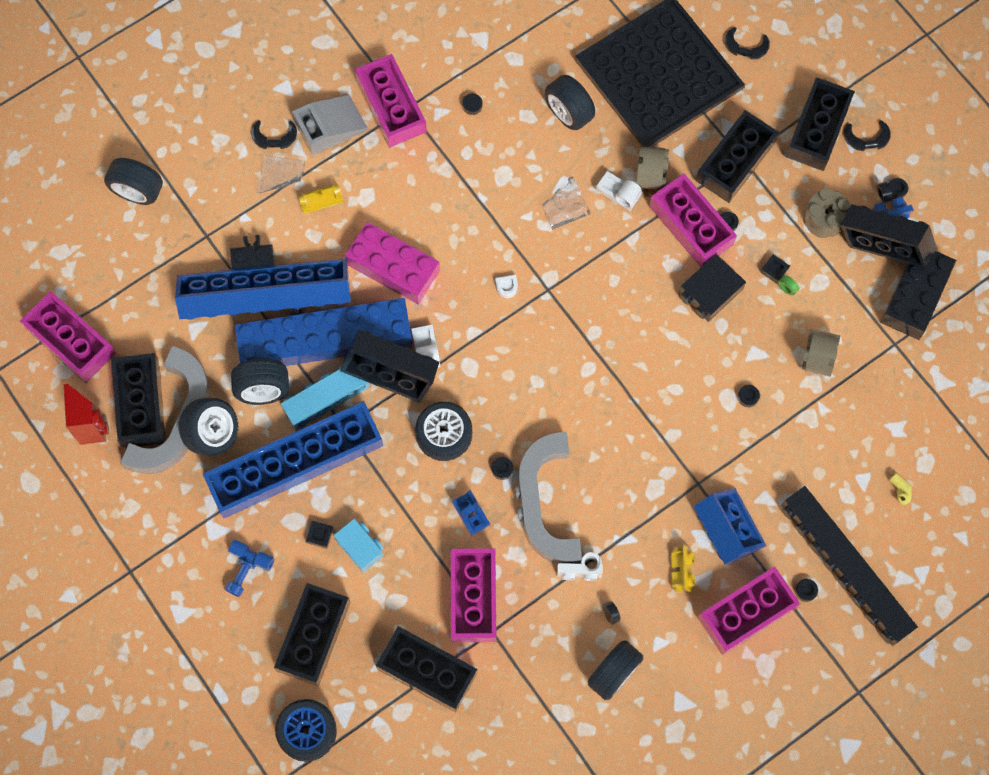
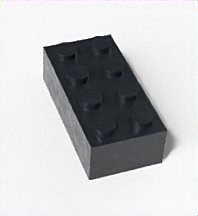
M816 77L785 157L824 171L855 91Z
M744 110L699 168L695 181L730 203L774 146L779 132L747 110Z
M852 204L841 223L850 248L924 269L927 268L937 249L930 225L923 221L916 222L904 216H894L882 210L875 211L863 205L857 206Z
M935 251L926 269L906 264L880 323L920 340L927 329L957 260Z
M358 329L346 351L340 371L420 403L434 382L440 361L417 353L410 348L397 345L390 340L372 335L368 331Z
M150 353L111 358L118 443L122 448H127L129 443L136 446L165 443L160 365L156 354Z
M306 583L274 666L276 672L319 687L350 606L349 597Z
M399 626L396 628L376 664L378 671L455 713L478 673L477 668Z

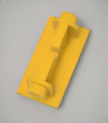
M338 184L298 195L303 214L344 203Z
M683 545V551L681 547H675L673 552H671L672 568H680V571L672 572V588L677 593L683 592V588L689 593H693L692 586H695V575L692 573V565L695 563L694 552L686 545Z

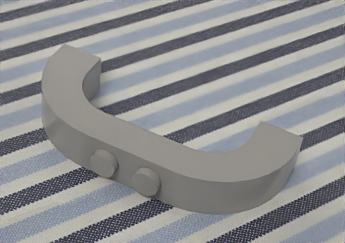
M172 346L164 363L167 372L183 377L189 384L188 395L172 432L166 442L156 448L146 449L129 443L120 462L124 469L141 474L159 473L177 464L188 451L179 435L180 415H182L185 407L192 401L199 398H209L210 388L201 364L194 356L183 349Z
M567 432L546 435L528 448L520 464L519 486H515L516 499H521V507H518V518L523 520L526 538L535 552L555 564H581L580 538L558 539L551 536L545 530L542 523L537 473L545 463L569 457Z

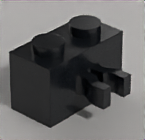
M255 235L256 241L251 246L248 243V237L243 236L245 247L230 248L231 269L276 265L273 245H260V236Z

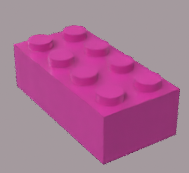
M392 54L354 69L356 82L389 148L427 132L426 120Z
M682 174L651 196L649 207L700 267L715 254L719 256L734 245L737 234L685 174Z
M369 222L365 224L345 255L348 266L418 305L440 272L439 261Z
M52 291L20 320L21 324L32 336L85 384L116 354L111 344Z
M496 548L451 549V642H496Z
M774 566L700 613L698 620L723 656L795 610L800 605V602Z

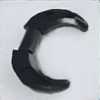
M736 27L731 28L726 34L725 45L728 51L736 56L738 54L750 57V59H760L769 50L770 41L767 35H763V43L759 47L751 50L739 47V44L735 41L734 33L737 30Z
M291 120L289 121V132L281 137V140H267V137L263 136L259 130L261 121H257L251 131L253 141L258 147L267 149V147L288 148L297 137V128Z
M880 120L879 125L881 126L882 133L875 140L863 142L862 139L853 134L852 124H848L845 130V139L852 148L858 151L872 148L879 150L888 144L891 138V131L888 125Z

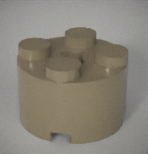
M640 146L636 184L644 189L661 190L666 186L669 149Z
M828 188L817 192L810 199L804 214L807 229L813 235L820 238L838 235L842 231L841 223L850 208V202L842 194Z
M810 329L807 348H805L802 369L807 372L831 377L841 335Z

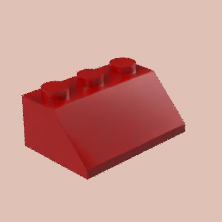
M63 384L66 428L80 445L106 442V435L109 434L108 422L104 421L103 415H100L99 409H96L91 401L69 384Z

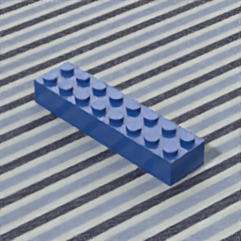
M347 258L177 275L175 301L179 319L192 320L199 317L212 318L218 315L258 313L268 310L279 311L288 308L300 309L307 306L320 307L327 304L341 305L351 302Z
M405 298L235 325L240 363L254 358H271L280 361L285 366L345 357L346 351L358 329L368 331L372 335L390 340L402 347L412 346Z
M363 401L203 473V476L221 516L225 519L383 447V441Z

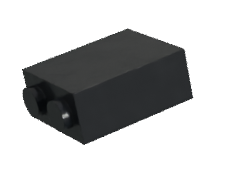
M715 254L680 286L678 294L685 304H690L695 309V313L701 319H706L709 322L744 289L746 281Z

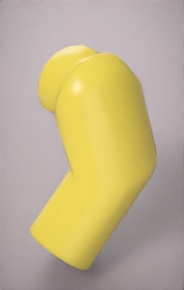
M896 473L890 479V482L897 487L898 502L906 505L912 499V487Z

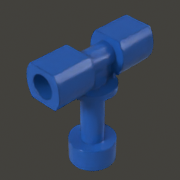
M234 539L228 552L240 558L239 563L242 565L234 581H228L224 590L240 597L244 590L241 585L249 569L254 570L257 566L269 572L275 559L260 551L255 553L249 550L250 548L247 545Z

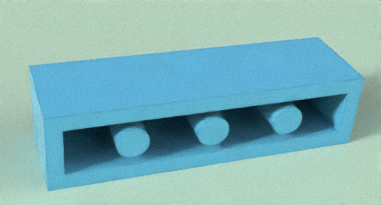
M340 366L336 372H330L322 376L319 382L306 385L300 393L287 396L283 403H281V407L295 431L370 388L369 383L341 372Z

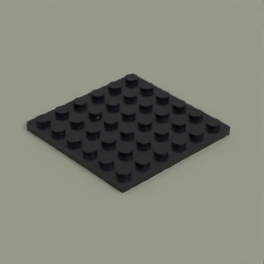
M677 0L662 1L575 56V61L641 146L654 147L745 88V83Z

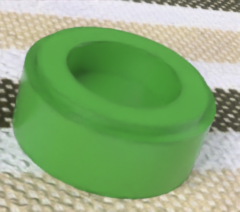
M784 275L778 281L781 290L788 295L793 296L799 290V285L789 276Z

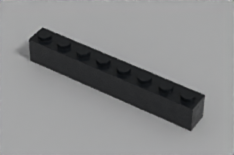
M803 486L784 500L781 505L783 514L789 520L792 519L797 525L796 530L798 533L809 540V545L813 552L817 555L820 554L824 559L825 567L830 572L836 574L840 586L851 593V598L855 605L859 608L862 607L866 612L867 620L873 626L876 625L881 631L882 639L887 644L890 643L894 646L918 628L806 486Z

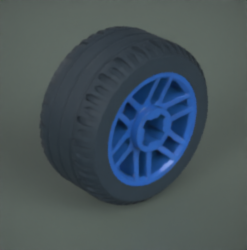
M301 699L290 703L280 713L275 726V735L280 748L289 757L298 761L309 762L320 759L329 752L336 740L337 726L332 713L325 705L312 699ZM305 726L309 728V734L303 733Z

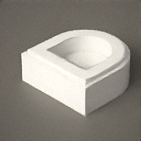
M516 274L495 278L497 292L501 297L511 298L517 293L518 283Z

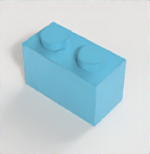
M353 519L338 531L334 538L361 572L364 573L384 557L381 551L383 546L376 538L372 540L367 533L370 531L362 521L358 524Z

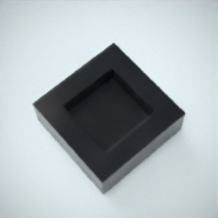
M773 254L760 273L778 284V281L789 270L790 265Z
M312 521L306 543L328 549L334 529L333 526Z

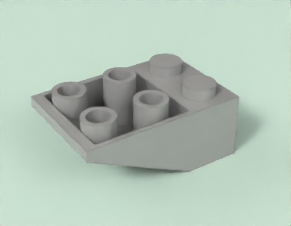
M350 95L312 102L292 111L294 122L312 156L368 130Z

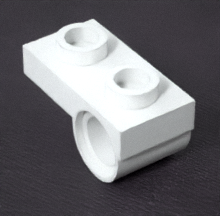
M608 171L596 186V191L629 211L633 209L642 196V189L638 184L631 180L623 181Z
M433 325L411 328L415 351L440 361Z
M594 552L586 553L582 558L581 564L558 563L557 577H562V580H575V577H584L586 581H596L603 574L601 558ZM587 560H594L597 567L589 569L586 567L585 562Z

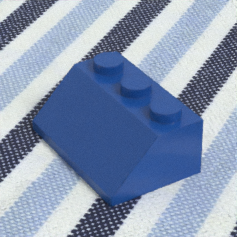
M736 488L713 493L694 505L697 517L702 521L707 535L713 542L718 556L724 565L738 561L767 546Z

